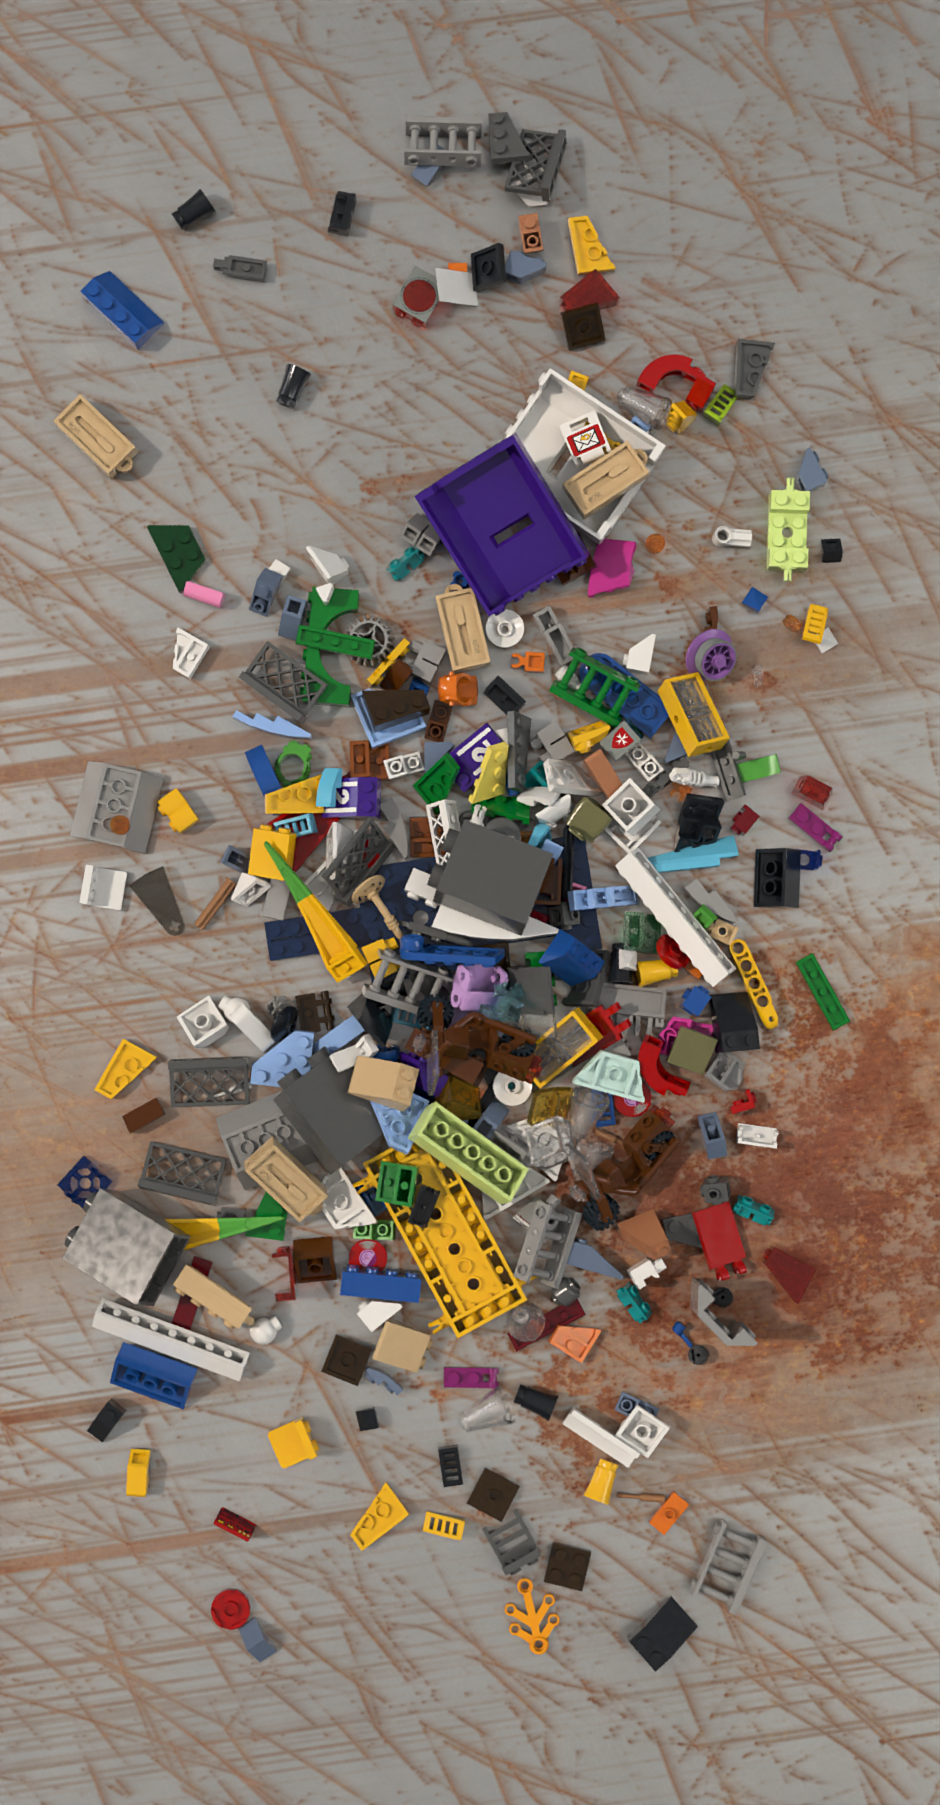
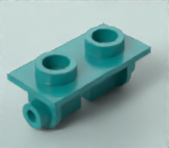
M416 546L407 548L399 560L396 558L389 563V568L386 571L394 573L391 576L395 581L402 580L410 573L406 567L408 564L412 569H415L424 561L425 555L421 551L418 553L419 549Z
M738 1195L737 1204L735 1203L733 1211L736 1212L735 1214L747 1219L751 1213L754 1214L752 1221L763 1226H769L774 1219L775 1210L767 1204L755 1202L748 1196Z
M630 1281L627 1282L624 1287L616 1291L618 1293L617 1297L625 1307L630 1303L632 1304L628 1312L635 1322L638 1321L640 1324L651 1316V1308L640 1297L638 1289Z

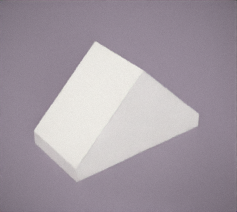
M242 872L231 900L248 907L271 888V884Z

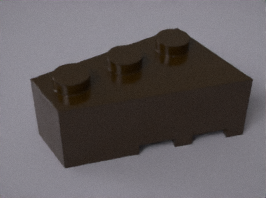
M424 690L362 691V699L374 732L417 719L430 713V705Z

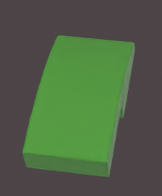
M777 754L737 764L742 782L781 773Z
M377 1220V1224L354 1227L353 1238L395 1240L396 1224L394 1220Z

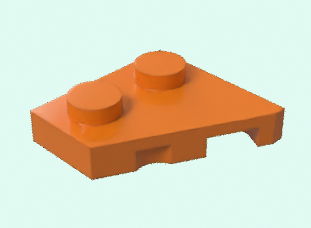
M558 1325L548 1342L582 1363L601 1330L598 1328Z

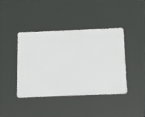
M435 268L439 301L478 306L477 292L473 291L472 273Z

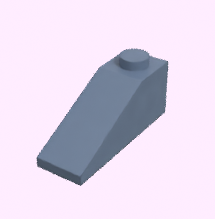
M576 1237L567 1261L568 1265L623 1280L624 1276L591 1245L587 1244L588 1240Z

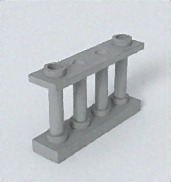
M406 116V135H411V149H404L405 165L481 167V151H475L476 137H482V118ZM419 135L430 136V149H418ZM438 136H449V150H437ZM457 136L468 137V150H456Z
M378 948L379 958L383 960L374 982L370 985L364 983L362 993L365 998L417 1014L420 1001H417L416 997L426 974L437 977L430 994H433V997L439 994L444 980L453 982V976L450 970L440 966L437 968L416 960L402 959L400 955L391 949L385 948L383 950ZM390 962L401 965L392 988L388 991L381 989L380 985ZM408 968L419 971L410 994L406 997L399 995L398 991Z
M537 1200L513 1277L527 1283L530 1282L531 1276L540 1277L541 1283L559 1289L583 1213L567 1207L563 1208L562 1213L553 1212L554 1206ZM549 1219L559 1221L556 1232L546 1230ZM543 1238L553 1240L550 1251L540 1249ZM537 1257L547 1259L544 1270L534 1268Z
M721 1518L720 1523L717 1522L713 1528L712 1533L714 1537L696 1578L692 1579L689 1589H691V1595L695 1598L700 1591L725 1602L728 1612L737 1615L767 1540L758 1534L756 1539L753 1538L751 1540L726 1529L727 1523ZM721 1537H727L749 1547V1550H751L749 1556L743 1558L718 1547ZM714 1554L741 1565V1568H743L741 1575L736 1577L711 1566L710 1563ZM706 1573L732 1583L735 1587L733 1594L727 1595L702 1584Z

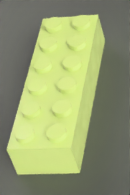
M437 1102L426 1105L408 1136V1139L499 1204L512 1201L529 1170Z

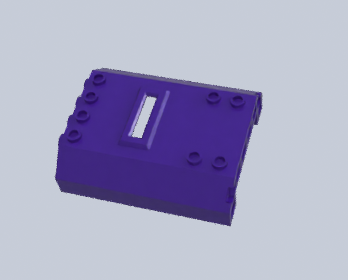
M517 433L498 442L414 496L488 616L501 614L505 611L504 607L509 602L521 600L525 597L524 593L536 591L541 587L539 584L544 581L547 583L557 578L556 574L559 572L566 573L574 565L580 567L587 562L586 558L590 555ZM529 516L532 521L531 525L503 542L497 543L494 536Z

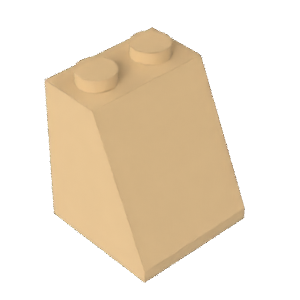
M389 1318L384 1324L372 1359L417 1373L419 1368L423 1369L426 1361V1358L423 1357L425 1350L429 1351L433 1342V1339L430 1338L431 1333Z

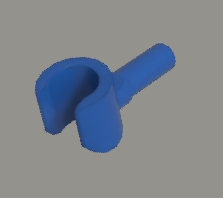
M677 1321L672 1328L673 1331L691 1348L693 1346L692 1342L683 1333L686 1327Z

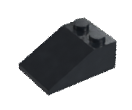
M737 992L709 995L711 996L710 1008L713 1036L718 1039L715 1053L760 1049L758 1027L748 993Z
M362 993L347 1008L383 1049L386 1046L393 1025L389 1019L391 1015L385 1008L381 1010L377 1006L379 1002L365 998Z
M670 1596L627 1637L630 1644L656 1672L675 1654L698 1626L675 1599Z

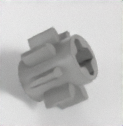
M273 996V1000L268 1002L267 1010L275 1019L282 1009L291 1006V1002L286 1000V996Z

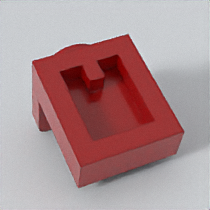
M750 1089L744 1090L747 1101L744 1102V1099L733 1101V1106L729 1107L730 1113L736 1114L755 1108L754 1103H757L754 1092H750Z

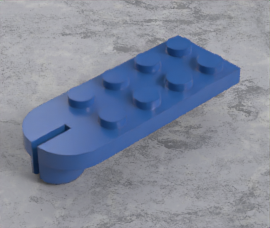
M603 653L590 655L592 658L621 674L636 678L610 656ZM582 663L579 670L581 683L590 669L584 663ZM600 672L596 673L588 690L597 697L608 676ZM637 679L638 683L641 684L638 692L630 691L619 713L624 719L628 717L639 731L651 739L669 715L660 696ZM614 680L603 702L610 708H613L624 685Z
M407 934L400 939V958L425 961V964H435L436 962H444V965L463 963V966L482 964V967L489 968L494 967L505 956V948L424 944V938L417 934Z

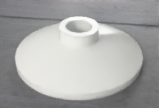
M505 609L504 612L497 616L492 614L486 623L487 637L498 647L508 648L516 645L524 633V623L521 617L512 610ZM502 627H507V628H508V632H507V633H503V632L501 631V628H502Z
M498 1072L493 1081V1091L501 1103L516 1106L528 1099L532 1091V1082L528 1074L525 1081L522 1082ZM510 1082H513L515 1084V1088L513 1090H510L508 1088V1084Z

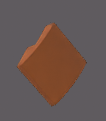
M369 740L349 741L350 777H378L382 781H390L383 763L384 760L390 759L389 743L372 749Z
M428 816L410 817V858L435 857ZM439 825L437 834L441 837L444 831L443 827ZM441 850V854L445 855L446 852Z

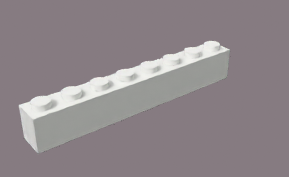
M639 848L629 852L615 865L619 874L628 881L631 889L641 897L643 904L653 912L656 920L666 928L668 935L678 943L680 950L691 959L693 966L699 969L707 983L714 987L736 970V967Z
M102 1298L95 1312L92 1327L239 1382L250 1355L249 1352L104 1298Z

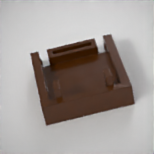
M555 858L551 859L539 893H551V901L535 900L534 905L561 906L562 858H558V866H554Z

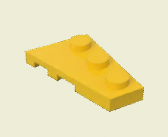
M122 1039L94 1090L109 1099H113L158 1057L126 1039Z

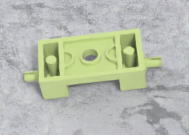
M786 478L787 486L785 490H771L769 494L766 571L784 572L783 581L787 582L788 580V582H792V572H805L808 568L809 548H806L810 491L794 489L795 478H791V485L790 478ZM783 529H790L792 536L790 538L784 537L782 535Z

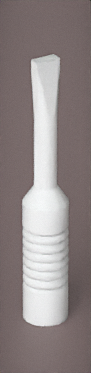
M249 1081V1083H248L249 1089H252V1088H253V1087H252V1084H250V1081ZM236 1086L230 1087L227 1091L230 1093ZM238 1087L231 1095L243 1092V1090ZM220 1092L212 1096L217 1098L226 1095V1093Z

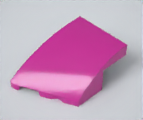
M603 539L600 545L597 544L593 558L597 567L590 572L588 597L592 598L594 594L604 591L609 593L616 589L630 587L635 572L632 564L637 547L635 541Z
M673 1016L667 1027L659 1034L658 1039L665 1041L660 1055H669L681 1025L713 1037L712 1025Z

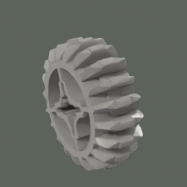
M363 615L362 622L357 617L356 625L353 622L349 623L352 630L346 628L345 632L347 634L367 639L372 636V640H375L374 649H380L378 653L372 655V660L351 656V661L358 658L356 661L357 665H360L363 660L364 667L368 666V662H371V666L375 667L374 661L377 660L381 664V657L388 660L385 653L390 654L393 651L388 647L395 646L394 642L389 641L395 637L393 634H389L392 632V628H386L388 625L386 621L380 624V617L375 622L374 615L370 616V620H367L366 615ZM364 627H372L367 633H358ZM378 629L385 637L384 645L375 638Z

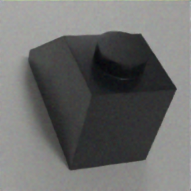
M110 1399L87 1431L103 1443L127 1410L113 1399Z

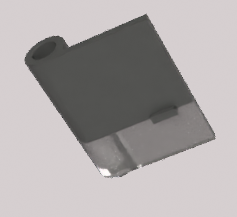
M526 965L507 967L513 1027L521 1028L522 1031L526 1029L528 1030L527 1033H532L537 1038L558 1037L550 966L526 967Z

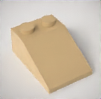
M357 1056L348 1093L403 1112L411 1104L419 1069L398 1062Z

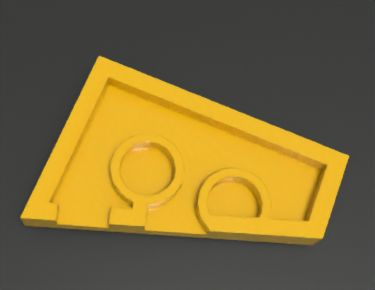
M570 217L568 225L577 274L586 275L615 271L616 268L608 258L605 247L601 245L598 234L589 217Z
M404 638L387 656L388 660H384L367 678L365 683L369 687L373 684L377 686L384 678L381 675L386 670H390L395 663V659L398 656L402 658L410 650L407 647L410 642Z
M322 774L265 794V814L324 813V807L316 806L317 790Z
M385 1482L366 1513L350 1534L361 1551L410 1515L387 1482Z

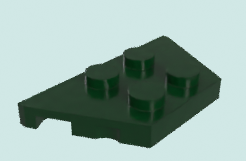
M148 525V531L179 593H182L186 582L194 578L198 569L206 562V559L189 525Z

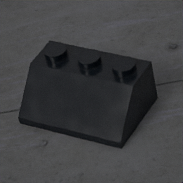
M791 848L756 849L754 907L799 908L801 850Z

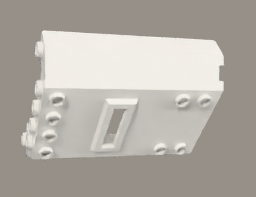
M550 368L547 373L543 372L538 380L539 390L536 394L532 393L527 400V407L525 410L521 409L516 416L518 420L514 425L511 424L505 432L507 435L505 438L517 433L573 527L600 545L604 537H607L645 480L583 520L563 491L562 485L592 463L583 465L582 460L577 459L580 467L576 468L573 458L570 456L556 477L549 473L567 447L559 425L595 410L607 437L621 444L628 440L633 449H642L646 453L648 460L645 467L649 471V475L654 469L655 463L664 452L666 445ZM585 422L572 427V432L584 427Z

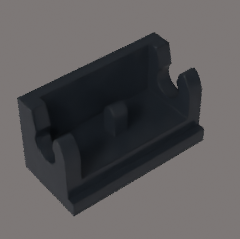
M337 191L328 233L349 236L357 201L355 193Z
M499 675L483 692L506 715L508 711L519 712L526 705V701Z
M422 1184L407 1223L427 1228L441 1191Z

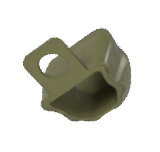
M585 796L577 803L569 818L566 819V824L570 826L568 830L581 841L586 839L591 843L609 826L613 816L596 800Z

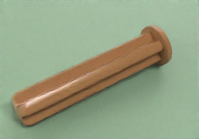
M225 877L226 881L195 921L194 924L199 929L203 930L236 887L237 884L228 877Z

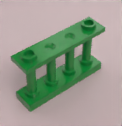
M573 647L569 653V656L573 657L572 662L562 680H554L549 692L616 728L622 719L619 711L630 691L638 692L641 684L638 683L636 678L632 676L627 677L587 655L585 650ZM582 662L588 665L590 669L579 689L573 690L569 687L568 683L579 663ZM598 671L608 677L597 697L591 700L586 697L585 692ZM615 680L624 685V688L613 708L608 709L603 706L602 702Z

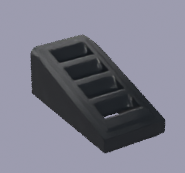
M458 1444L438 1447L443 1486L463 1485ZM455 1453L454 1457L444 1458L443 1456L444 1454ZM456 1461V1464L445 1465L444 1462ZM457 1468V1472L446 1473L445 1471L447 1469ZM458 1476V1480L447 1481L446 1477Z

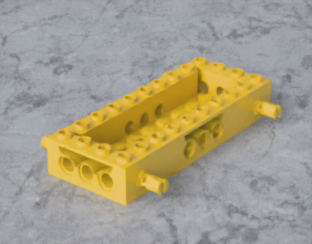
M414 1142L407 1155L389 1148L363 1163L368 1176L353 1183L354 1188L364 1185L357 1191L358 1195L373 1186L377 1189L381 1161L419 1167L418 1174L422 1176V1182L416 1185L413 1206L422 1184L441 1191L434 1207L441 1211V1217L436 1220L430 1217L427 1228L407 1223L413 1207L384 1202L443 1311V1316L428 1323L429 1327L439 1324V1326L432 1330L434 1335L449 1326L452 1327L456 1337L460 1338L527 1301V1297L522 1290V1285L527 1282L513 1277L512 1269L459 1174ZM452 1243L460 1246L458 1254H451L448 1248ZM531 1276L530 1281L538 1277ZM475 1278L479 1281L477 1289H470L467 1283L470 1279Z

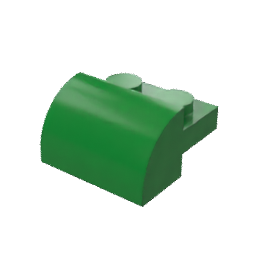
M381 1161L375 1201L413 1207L419 1167Z

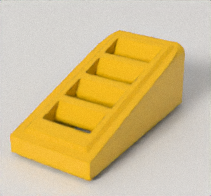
M810 604L806 614L802 640L821 644L828 608Z
M426 1511L422 1531L461 1541L465 1518ZM431 1517L435 1518L433 1528L429 1527ZM439 1519L443 1520L441 1530L437 1529ZM447 1521L450 1522L449 1531H445ZM454 1523L458 1524L456 1533L453 1532Z

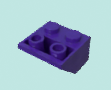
M401 1051L399 1054L401 1063L419 1069L415 1086L439 1097L449 1076L445 1074L442 1077L436 1076L433 1063L412 1052L406 1054Z

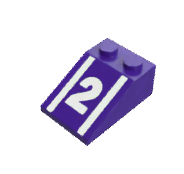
M488 723L484 724L449 753L460 766L455 783L463 792L472 789L475 780L480 777L482 771L480 766L487 747L503 742Z
M378 777L342 778L341 788H336V807H324L322 818L367 819L369 816L373 819H380L382 780Z

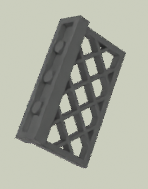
M522 129L520 138L526 150L530 153V160L535 159L537 163L529 166L527 164L528 161L512 162L504 189L507 192L542 196V201L550 202L567 145L566 130L559 129L558 133L555 134ZM525 137H533L535 140L527 144L524 139ZM547 139L553 140V143L547 146L543 143ZM539 144L541 149L534 152L531 148ZM546 152L548 157L541 161L538 156ZM523 164L526 169L518 173L516 168ZM542 167L544 172L536 175L534 170ZM530 173L533 178L525 181L522 177ZM517 179L521 182L518 186L511 185V182ZM538 182L540 186L539 189L531 188L529 185Z
M268 641L245 672L242 671L239 676L241 680L302 724L307 720L306 716L329 686ZM269 647L274 650L275 659L266 660L265 653ZM288 660L290 670L281 671L279 661ZM276 662L277 672L268 674L266 664ZM257 665H263L264 675L256 676L252 671ZM303 671L305 681L295 682L294 672ZM291 673L292 683L282 685L281 675ZM278 675L279 685L271 687L268 677ZM318 682L322 685L317 692L310 693L309 683ZM306 684L307 694L297 696L296 686ZM293 686L294 696L286 698L283 688ZM308 697V705L302 710L299 707L298 699Z
M368 816L321 876L333 891V897L350 907L353 903L352 895L356 888L362 882L374 876L395 849V845L387 840L373 818ZM371 826L370 834L366 835L367 829ZM369 839L368 847L364 848L365 840ZM359 841L358 849L354 850L355 844ZM367 852L366 858L363 859V853ZM378 853L380 857L371 868H368L367 865ZM354 854H357L356 862H353ZM348 856L347 864L343 865L344 858ZM346 869L345 877L341 878L342 870ZM336 871L335 879L331 880L330 876Z
M248 1056L170 1059L168 1061L171 1107L241 1105L250 1103ZM221 1070L226 1077L219 1084L211 1075L215 1071ZM235 1070H244V1078L238 1083L231 1074ZM196 1071H201L207 1076L201 1084L192 1078ZM174 1072H182L187 1079L181 1085L174 1080ZM227 1078L236 1084V1087L230 1093L221 1086ZM189 1079L197 1086L192 1094H189L182 1087ZM208 1079L217 1085L211 1093L202 1087ZM239 1087L245 1092V1100H237L231 1094ZM200 1088L208 1097L204 1101L198 1102L193 1095ZM218 1088L227 1094L223 1101H218L212 1096ZM179 1090L188 1096L184 1102H175V1094Z
M150 1141L138 1187L216 1206L227 1160ZM154 1147L161 1148L165 1153L163 1157L156 1161L152 1156ZM178 1152L182 1154L184 1160L174 1165L169 1156ZM193 1157H199L203 1164L193 1170L188 1160ZM168 1158L172 1167L162 1173L157 1163ZM213 1161L220 1162V1170L212 1174L207 1165ZM186 1162L191 1172L181 1177L176 1168ZM156 1165L160 1174L154 1178L146 1177L147 1170ZM206 1167L210 1176L200 1182L195 1172ZM174 1169L179 1179L171 1183L166 1180L164 1175ZM194 1174L198 1184L193 1187L186 1186L183 1179ZM211 1178L216 1184L214 1193L206 1191L202 1185Z

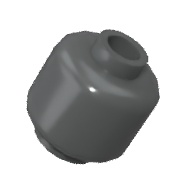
M563 1277L559 1289L551 1288L553 1294L551 1298L557 1305L561 1304L567 1307L579 1298L580 1285L572 1277Z

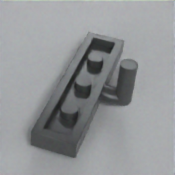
M728 740L722 749L711 752L726 801L746 795L736 761L744 759L746 753L744 751L733 752Z

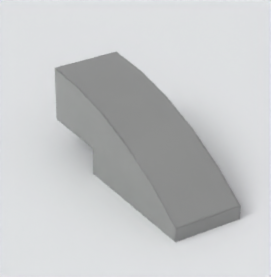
M550 605L531 615L560 665L562 666L573 660V657L569 656L573 645L561 623L558 622Z
M391 797L381 804V811L388 820V823L383 828L404 860L408 858L407 834L399 809Z
M695 879L683 888L700 907L704 904L717 918L732 924L738 921L715 889L708 894L698 879Z

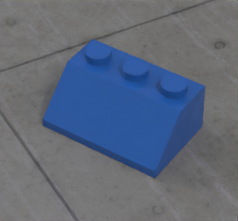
M560 929L539 960V963L543 966H550L553 974L568 985L573 986L595 978L605 961L579 940Z

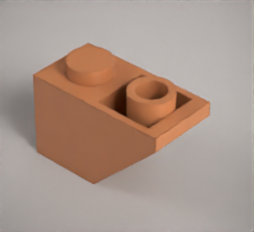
M538 214L518 216V227L524 254L543 251Z

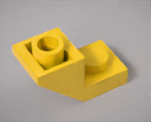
M131 1449L127 1465L126 1496L146 1497L150 1480L148 1475L151 1458L150 1450Z

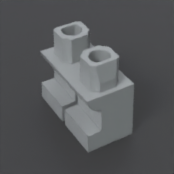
M415 514L406 523L400 535L401 538L413 546L417 543L416 548L428 556L433 554L435 548L442 541L426 514Z
M413 640L410 651L418 654L417 658L414 660L406 656L403 662L407 663L413 670L412 676L431 685L446 655V649L427 641L422 643Z
M556 720L537 732L536 736L529 742L533 751L541 747L545 749L546 753L538 757L539 761L542 760L543 762L548 758L563 760L575 753Z

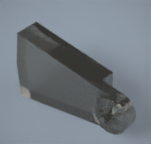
M162 866L148 872L129 885L168 934L179 936L184 932L185 923L165 867ZM171 922L180 923L178 931L170 929L172 926Z

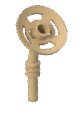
M382 875L372 876L356 888L352 895V901L355 904H361L369 900L373 901L385 918L384 922L387 927L393 931L400 942L404 934L399 928V923L379 897V892L385 884V878Z

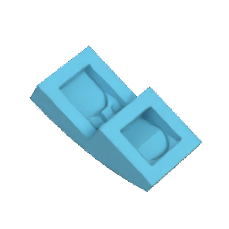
M342 768L324 769L318 785L316 806L336 807V788H341Z

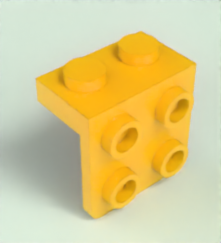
M303 1417L273 1429L268 1433V1438L282 1468H287L307 1458L311 1460L318 1456L319 1445L316 1439H312L310 1424Z

